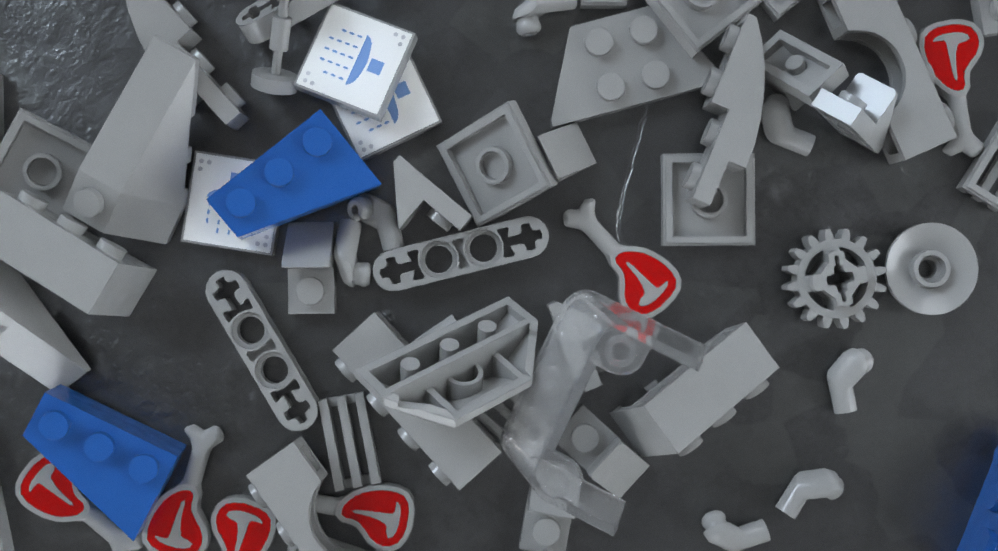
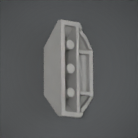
M506 297L356 369L355 378L386 407L425 421L456 428L532 386L538 320L510 297Z

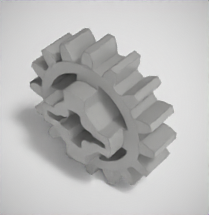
M831 229L819 230L818 240L812 235L802 237L805 249L791 248L788 253L796 261L794 265L782 266L781 271L791 275V281L781 285L782 290L793 291L795 294L787 303L789 307L798 308L803 306L804 309L800 318L810 322L817 316V326L829 329L833 320L837 328L846 329L849 326V317L855 322H864L866 317L862 309L864 307L878 309L880 305L872 296L874 292H886L887 288L876 282L877 276L887 272L886 267H875L873 264V260L880 254L879 250L865 251L863 249L867 242L865 236H857L850 241L849 229L838 230L835 237ZM844 251L855 259L858 264L857 266L845 259ZM815 256L816 263L810 272L805 274L809 262ZM839 273L840 281H836L833 285H828L827 276ZM861 283L859 292L853 299L852 295ZM813 291L821 296L823 305H826L827 309L818 305L808 292Z

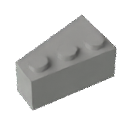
M22 189L19 194L0 190V260L89 315L130 317L157 269L131 256L120 245L106 238H99L86 231L88 226L67 214L61 213L59 216L48 210L49 202L42 197L25 189Z
M744 322L722 330L679 362L681 366L660 383L655 379L644 387L647 393L633 405L626 407L620 405L609 414L640 457L678 454L682 457L695 450L703 442L700 435L710 426L716 428L729 421L737 412L734 406L744 397L748 400L763 392L769 386V382L766 379L780 367L748 323Z

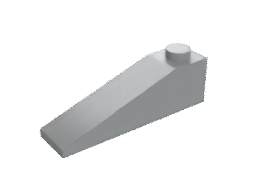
M159 35L153 36L79 167L62 210L104 234L161 244H168L171 241L186 208L188 188H185L187 163L191 162L192 146H189L191 117L195 116L200 65L198 57Z

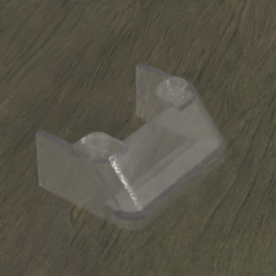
M583 289L572 293L563 302L534 362L532 386L520 392L501 432L500 442L504 453L541 499L614 537L626 501L584 480L579 465L572 458L555 449L596 366L615 375H628L634 373L643 365L650 349H653L699 371L703 363L705 345L593 290Z

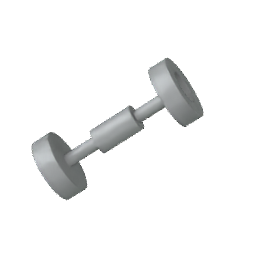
M279 0L278 14H274L272 18L269 49L273 50L272 67L252 69L250 85L260 92L273 95H292L297 93V89L293 85L297 74L281 69L283 52H287L289 47L292 18L288 16L289 0Z

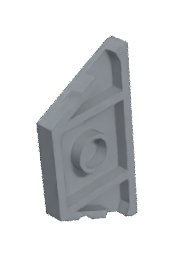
M650 6L571 26L568 32L550 121L551 128L563 127L575 122L578 123L700 90L712 67L716 68V66L702 51L691 58Z

